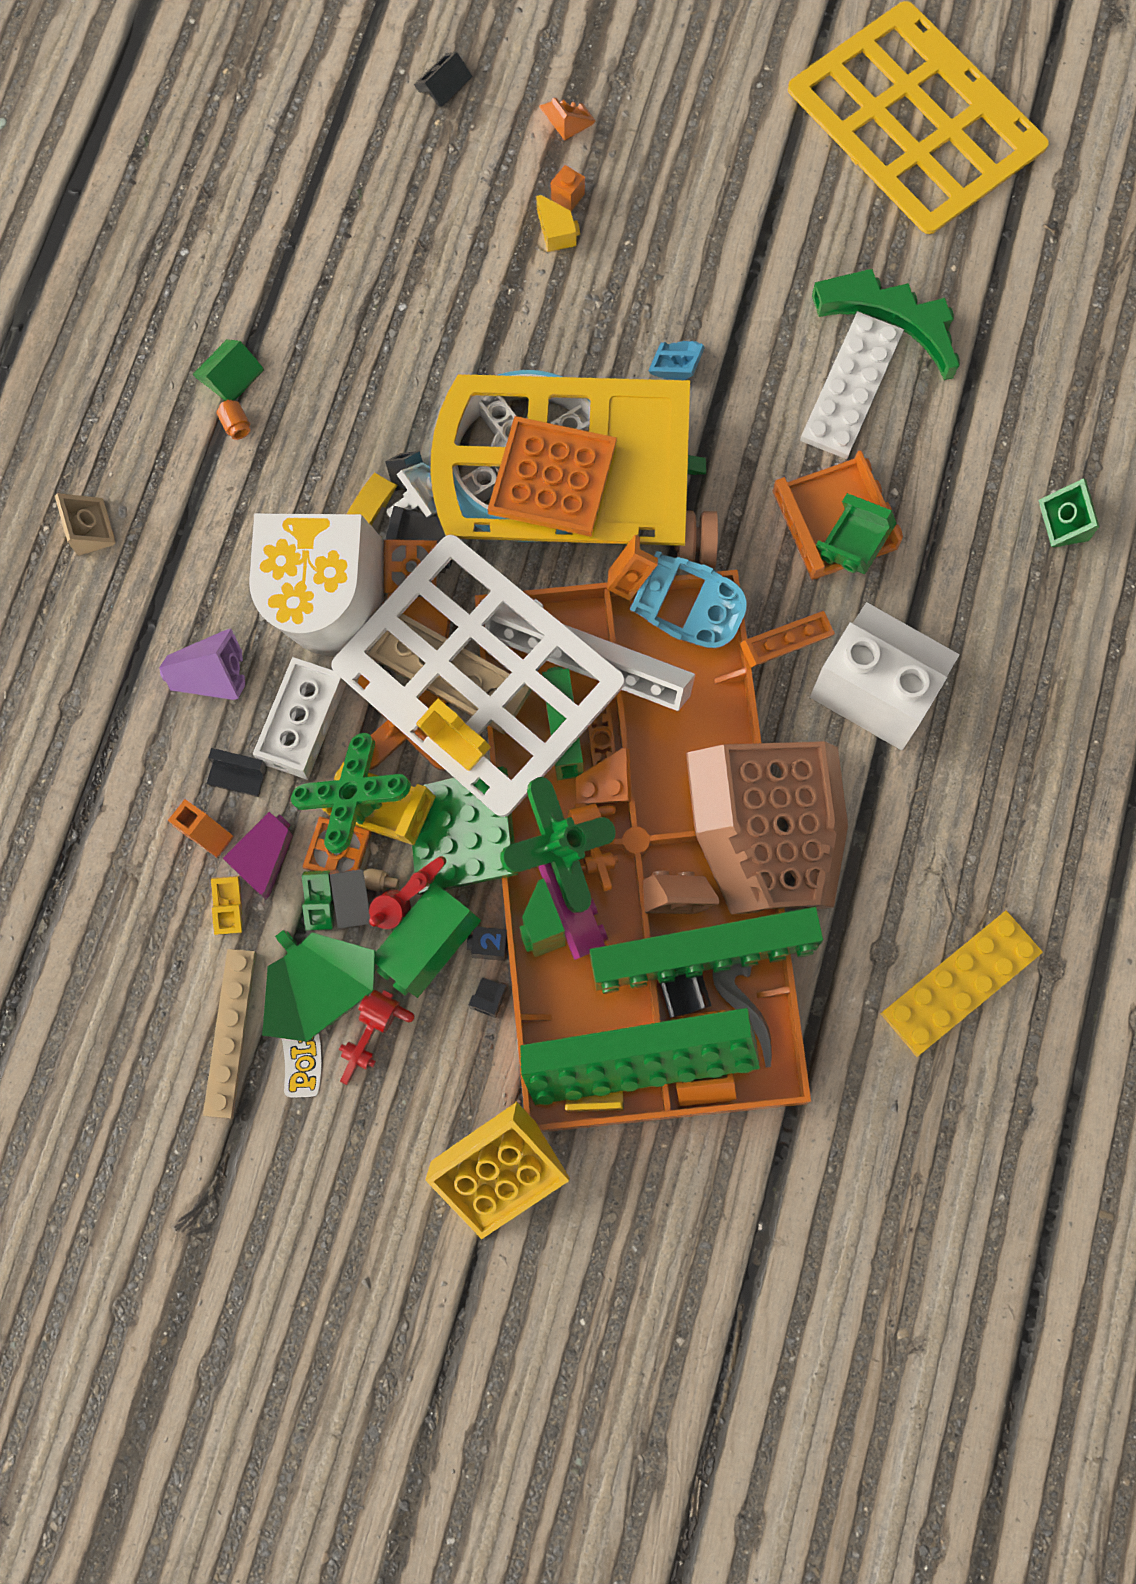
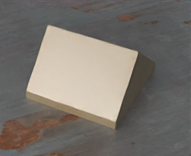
M60 493L55 495L67 542L77 556L110 547L116 543L103 498Z

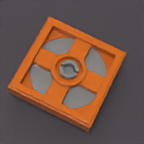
M384 540V593H393L437 545V541ZM437 576L431 581V583L434 584L436 587Z
M319 816L302 866L303 869L309 871L341 869V872L360 869L372 832L355 826L352 841L348 848L341 853L334 854L324 845L330 819Z

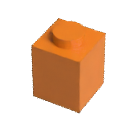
M564 165L551 181V200L572 211L585 195V176Z

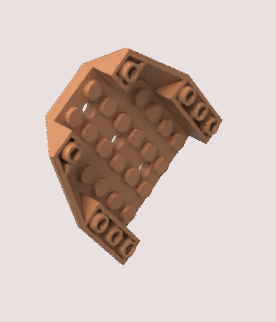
M825 741L727 744L687 752L686 758L695 834L730 914L758 913L766 909L798 907L834 908L848 830L838 747ZM772 764L780 768V778L774 777L771 774L770 767ZM778 818H783L787 822L788 830L786 832L778 828ZM786 872L794 876L795 884L793 887L788 886L784 882V874Z

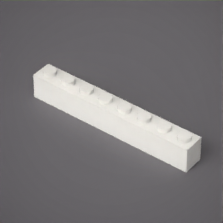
M505 603L485 624V628L505 645L528 654L544 637L543 634ZM564 625L623 674L625 684L622 690L679 711L689 699L695 678L694 673ZM557 648L547 659L551 663L596 679L560 648Z

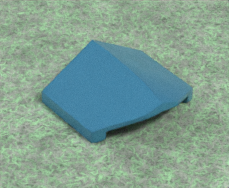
M680 341L670 344L662 342L648 371L650 374L665 380H686L694 375L705 347L697 341Z

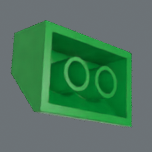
M544 878L540 879L522 916L523 926L519 927L527 952L532 951L534 957L566 946L564 927Z

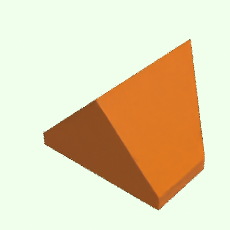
M553 98L551 102L539 106L564 141L596 122L582 103L576 107L575 102L569 105L565 100L559 102L557 98Z

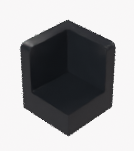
M420 451L400 453L385 461L390 480L397 485L395 491L407 490L397 474L403 469L422 463Z
M482 978L475 995L472 994L469 1008L496 1018L508 988L507 984L503 982L499 984Z

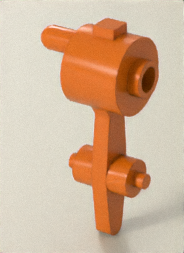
M585 802L575 804L573 809H568V818L571 817L575 824H580L599 817L614 815L616 807L611 804L597 807L595 803L585 805ZM599 847L589 850L591 857L583 859L584 864H580L582 871H586L587 875L597 873L603 891L611 890L612 886L607 870L615 869V863L619 862L618 857L613 856L611 852L601 854Z

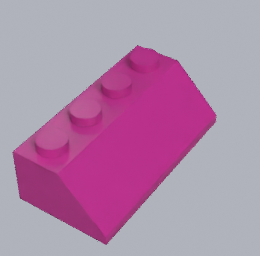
M547 863L538 866L564 927L565 937L573 958L578 959L590 954V949L605 946L604 941L608 940L603 924L597 926L594 915L598 914L593 898H591V905L586 911L581 913L570 911L564 902L552 864Z

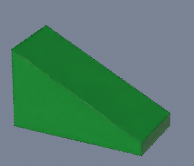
M688 455L687 475L706 474V458Z

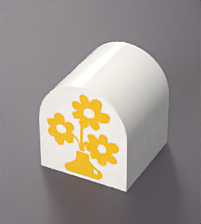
M254 513L250 592L257 610L270 624L306 650L319 655L336 656L384 602V540L362 515Z

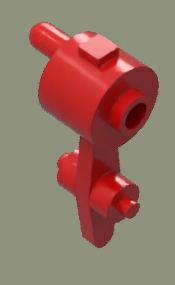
M439 856L414 873L401 891L395 889L388 890L375 898L369 908L370 925L382 929L396 927L411 910L409 899L435 880L436 875L446 864V858Z
M374 990L370 996L366 995L361 1001L358 1008L361 1011L359 1021L366 1024L367 1027L357 1045L349 1041L346 1045L341 1044L339 1048L342 1051L341 1057L349 1061L341 1077V1083L348 1085L358 1066L365 1070L369 1066H375L374 1054L366 1050L375 1030L385 1033L395 1016L408 1023L414 1021V1013L401 1007L400 1002L393 999V993L387 990H383L382 993Z

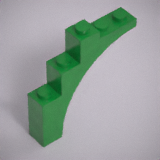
M873 269L815 282L812 298L819 317L836 314L856 315L858 311L904 329L903 332L910 335L928 352L936 363L943 380L954 378L960 366V359L958 354L953 351L952 336L950 331H948L954 320V313L952 308L948 307L945 298L917 304V296L915 292L911 291L909 283L881 290V282L878 277H875Z

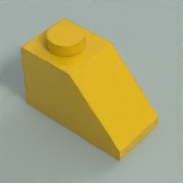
M542 195L536 196L537 213L547 251L551 252L576 246V236L580 235L578 221H573L571 211Z

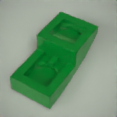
M331 870L304 871L301 875L305 899L302 904L305 930H327L334 927Z

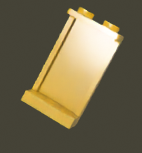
M344 762L340 769L336 771L334 780H340ZM368 772L367 777L378 776ZM416 784L415 787L411 786L405 798L399 801L382 803V807L375 809L371 815L366 817L363 824L359 825L356 822L355 826L415 845L436 796L426 786ZM333 807L322 808V810L331 816Z

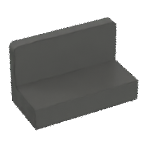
M341 869L331 870L330 879L338 929L370 924L363 870L357 869L341 872Z

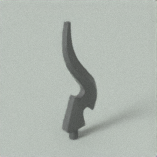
M741 964L730 966L731 970L726 972L714 973V970H712L714 986L718 993L734 1009L748 1008L753 1030L762 1047L766 1068L771 1067L772 1045L769 1027L762 1013L734 982L735 977L739 975L748 978L751 974V967L742 968Z

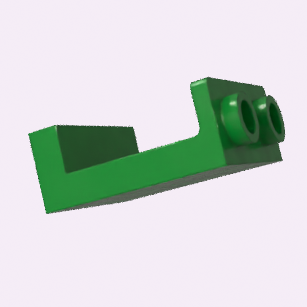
M847 493L842 500L845 508L844 512L825 542L818 540L816 547L821 559L830 564L835 562L851 573L857 571L865 575L897 523L892 510Z

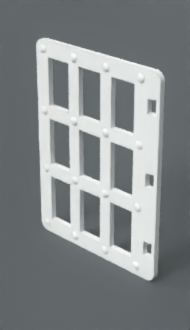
M454 535L445 536L332 660V669L338 676L500 817H505L512 813L528 795L527 786L529 782L537 777H544L622 690L625 684L624 676L619 670L542 608L543 604L536 599H531ZM451 559L491 591L470 615L431 583ZM419 595L458 627L438 650H435L399 619L400 615ZM504 603L544 635L541 641L524 659L520 658L484 627L486 622ZM387 630L426 663L405 687L366 654ZM471 639L512 672L491 696L451 663ZM557 648H560L599 681L597 686L579 706L537 672ZM361 674L370 681L366 689H363L355 681ZM439 675L479 709L466 723L471 729L480 735L493 721L533 755L512 780L484 756L471 771H467L428 736L423 741L413 733L418 728L416 725L417 721L429 709L418 698ZM525 684L566 718L563 724L545 743L504 709ZM479 779L483 780L490 787L485 795L474 786Z

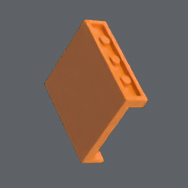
M861 450L857 451L855 459L787 482L785 477L775 480L772 492L812 580L844 569L840 564L835 562L830 564L822 560L816 543L818 540L825 542L845 510L842 500L847 493L892 510L890 504L884 501L881 495L882 487L880 482L874 479L871 473V463L868 458H864ZM896 524L876 557L898 550L903 538L902 530L898 524Z

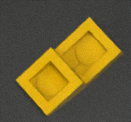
M374 472L355 498L347 514L362 515L372 526L381 508H385L397 485Z
M240 875L212 878L213 907L211 909L214 935L243 932Z

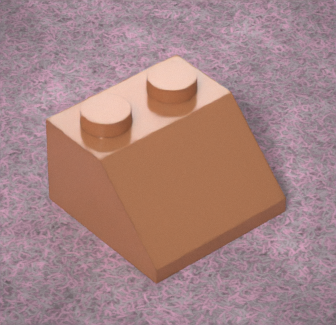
M655 871L652 876L643 880L645 913L697 914L719 904V898L706 877L695 876L694 872H680L678 875H669V871Z

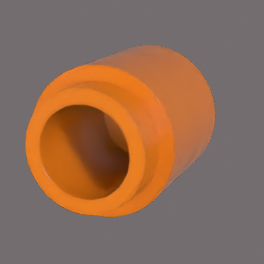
M232 400L222 402L217 410V415L227 435L231 436L234 440L246 437L250 433V422L240 403Z

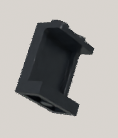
M393 505L385 540H435L438 544L445 537L438 517H426L423 513ZM451 559L440 572L445 573L446 569H450L453 560Z

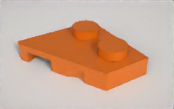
M622 748L576 777L577 804L585 802V805H590L594 803L606 804L632 801L630 749Z

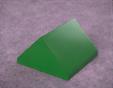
M226 339L193 373V376L223 400L235 401L264 371V368L241 341Z
M1085 478L1038 500L1050 544L1053 548L1088 542L1100 527Z

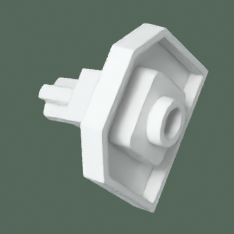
M422 462L401 470L397 476L407 491L403 494L405 497L395 503L394 506L411 511L420 508L426 517L436 514L437 510L431 483V467ZM393 506L387 509L389 517H391Z

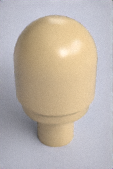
M370 868L363 872L365 886L368 890L381 892L385 891L386 888L398 889L399 879L389 877V874L384 870Z

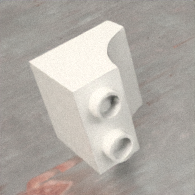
M866 602L854 622L849 623L822 667L810 698L902 751L946 681L959 654Z

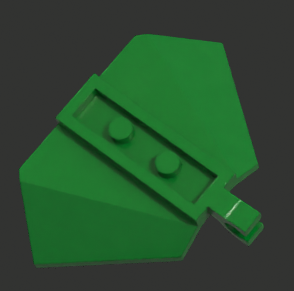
M282 930L275 938L288 954L267 966L262 1036L308 1042L326 1027L338 1021L351 1011L356 1004L362 1001L366 995L368 996L374 991L376 950L313 932L300 945H297L288 931Z

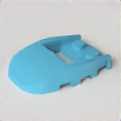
M656 551L654 556L658 558V565L639 588L630 610L679 640L688 641L707 648L721 647L731 641L737 633L746 612V598L742 589L709 566L691 562L680 557H669L662 555V552ZM679 568L705 580L683 628L657 617Z

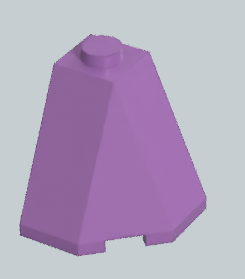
M227 629L167 655L159 667L161 677L171 691L235 700L239 698L245 687L244 675H239V662L243 661L242 650L232 629Z

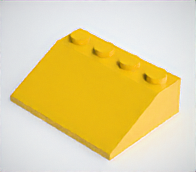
M515 1102L430 1162L425 1181L483 1239L567 1183L570 1177L537 1123L518 1102Z

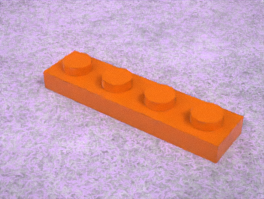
M821 611L746 639L740 643V646L752 668L830 638L835 633L825 612Z

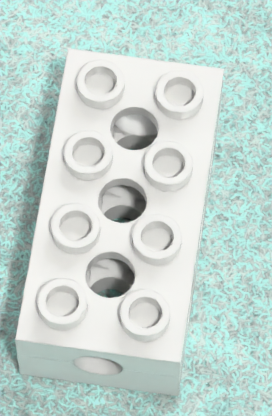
M292 657L254 749L253 756L256 759L263 760L266 766L308 780L345 689L346 682L333 670ZM309 692H315L312 696L305 697ZM299 716H305L303 720L295 721ZM289 740H295L292 745L285 746Z

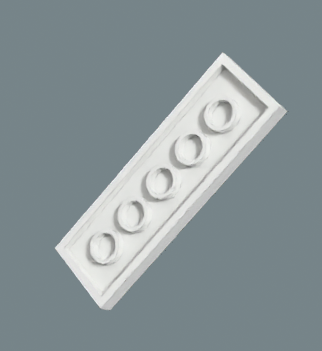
M857 311L800 441L844 459L848 458L904 329Z

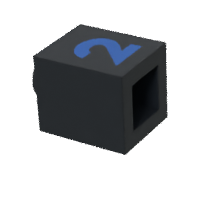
M476 927L473 930V934H470L467 938V950H471L472 958L505 961L507 929Z

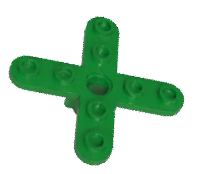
M368 733L358 734L350 741L340 780L305 783L296 787L291 795L292 804L299 810L333 807L324 845L334 854L341 853L348 848L352 841L356 822L359 825L363 824L366 817L371 815L375 809L382 807V803L402 800L411 789L409 779L403 774L367 777L375 748V741Z
M537 777L529 782L527 794L541 835L503 848L500 855L501 864L507 872L519 873L551 863L567 908L574 913L584 912L591 905V894L579 860L585 857V851L611 843L615 838V827L605 817H599L580 824H575L571 817L564 819L552 783L547 778Z

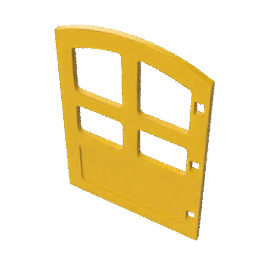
M458 374L440 409L431 448L432 492L438 518L445 536L454 535L459 539L628 544L634 535L639 536V530H655V537H640V544L685 546L690 380ZM473 396L527 397L529 399L528 419L546 423L548 422V405L551 398H587L590 400L589 432L617 438L592 537L576 533L556 534L557 529L512 519L465 518L462 516L454 486L453 468L457 465L500 467L505 447L457 446L455 444L462 417ZM475 525H490V532H476Z

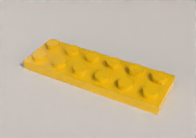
M1005 910L880 1014L915 1056L918 1057L1040 956L1043 951L1009 912Z

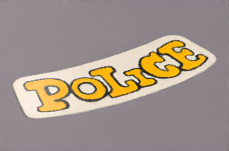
M319 1033L308 1042L282 1038L285 1059V1095L287 1097L316 1096L320 1086L322 1063Z

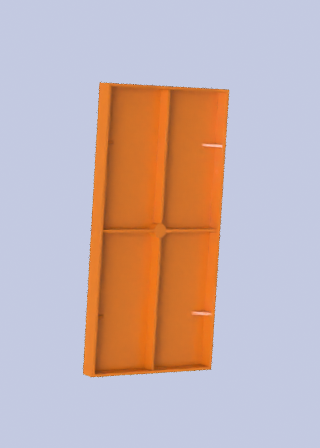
M738 570L717 572L736 583L740 588ZM693 574L675 576L657 617L683 628L705 580ZM608 582L523 591L531 599H536L543 604L542 608L564 625L695 674L691 695L679 711L621 690L608 704L611 712L615 751L617 752L622 748L630 749L632 801L596 804L597 807L610 804L616 807L614 815L605 817L615 827V838L611 843L599 847L601 854L611 852L619 860L618 863H615V869L607 870L612 889L603 891L597 873L587 875L586 871H583L591 898H593L598 914L594 915L597 926L603 924L608 940L604 941L605 946L785 913V908L766 909L758 913L731 915L696 837L686 753L719 745L762 743L752 670L740 646V643L747 639L744 618L731 641L721 647L707 648L674 638L636 612L631 611L630 608L637 592L631 600H628L607 590ZM488 594L475 595L476 607ZM479 645L480 657L509 674L512 673ZM507 646L522 659L528 655V653ZM546 661L537 672L542 675V672H546L549 668L562 666ZM569 669L574 703L579 706L597 686L599 681ZM532 690L515 718L545 743L551 737L546 701ZM603 713L596 717L597 726H602ZM488 725V740L491 746L489 749L490 761L495 767L503 766L507 768L508 778L512 780L533 755L506 732L502 734ZM588 728L579 736L583 772L592 768ZM599 733L594 737V742L599 746H604L609 742V737L604 733ZM606 752L601 753V761L606 759ZM554 764L544 778H547L552 783L564 819L568 818V809L575 808V804H577L576 778L557 781ZM527 795L512 811L515 843L541 835ZM589 850L585 851L584 858L591 857ZM584 858L579 860L580 864H584ZM538 867L519 872L515 876L502 878L520 1074V1045L670 1021L669 1012L658 979L648 981L645 987L631 989L630 985L620 986L617 992L603 994L602 990L596 991L590 954L574 959L566 937V946L538 957H534L532 951H526L519 927L523 926L522 916L537 882L543 879ZM655 871H669V875H678L680 872H694L695 876L706 877L719 898V904L697 914L645 913L643 880L652 876ZM791 954L786 956V960L770 963L769 959L760 960L758 965L751 967V974L748 978L742 975L735 977L734 982L736 986L762 1013L769 1027L772 1045L771 1067L766 1068L762 1047L754 1032L760 1069L752 1070L748 1073H733L737 1100L680 1106L676 1083H669L661 1087L651 1086L638 1088L635 1091H623L624 1110L567 1113L565 1111L566 1100L553 1102L549 1105H535L521 1075L524 1110L537 1123L541 1132H551L810 1103L811 1096ZM713 969L703 971V978L712 1006L695 1013L736 1010L716 990L713 982Z

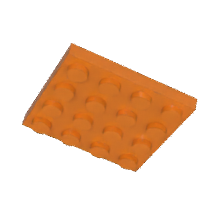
M514 416L487 509L488 514L592 537L617 438Z

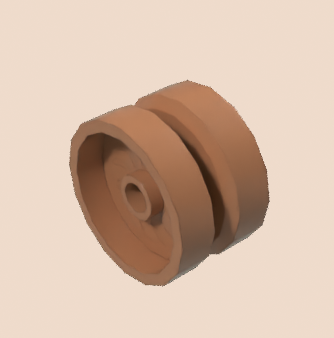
M686 511L685 546L676 545L677 557L695 562V552H698L699 564L715 568L718 543L717 511H703L700 515L699 527H696V514L694 511Z

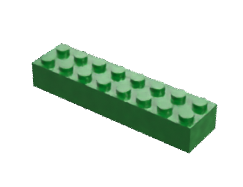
M812 907L590 949V961L596 991L602 990L603 994H609L619 991V987L630 985L631 989L645 987L648 981L657 979L658 983L672 982L675 980V976L686 974V978L702 976L703 971L713 969L714 973H721L731 970L730 966L741 964L742 968L758 965V961L769 959L770 963L783 961L790 954H797V957L810 956L814 954L813 951L817 950L823 942V936L817 909Z
M748 1008L520 1045L521 1075L535 1105H549L557 1101L578 1100L582 1097L595 1095L605 1096L613 1092L635 1091L638 1088L661 1087L669 1083L691 1082L694 1079L707 1077L718 1078L725 1074L748 1073L752 1070L760 1069L757 1043Z

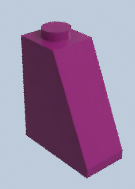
M270 812L223 857L225 862L265 900L271 894L293 837L288 829L291 825L280 814L275 817Z

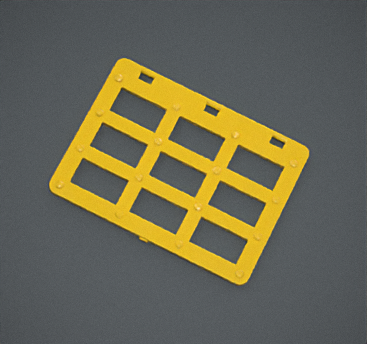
M902 1L796 75L788 83V93L850 156V159L925 234L937 232L1043 154L1049 144L1046 136L909 1ZM919 22L927 29L924 33L916 26ZM894 29L926 61L909 74L876 43ZM861 52L894 84L876 98L844 66V64ZM969 71L977 80L972 82L965 74ZM937 73L970 105L952 119L920 88L921 84ZM829 75L862 107L844 121L811 89ZM905 96L937 128L936 131L921 142H918L887 110ZM981 117L1015 150L997 164L963 131ZM872 119L905 152L887 166L854 134V132ZM1019 121L1027 130L1022 132L1015 124ZM948 141L982 173L980 177L965 188L931 155V153ZM916 164L950 198L932 212L898 179V177Z

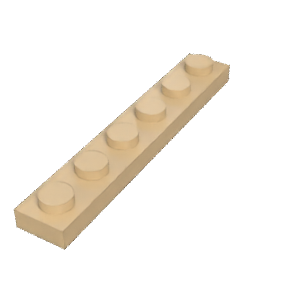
M227 949L203 1116L233 1119L256 960L255 951Z

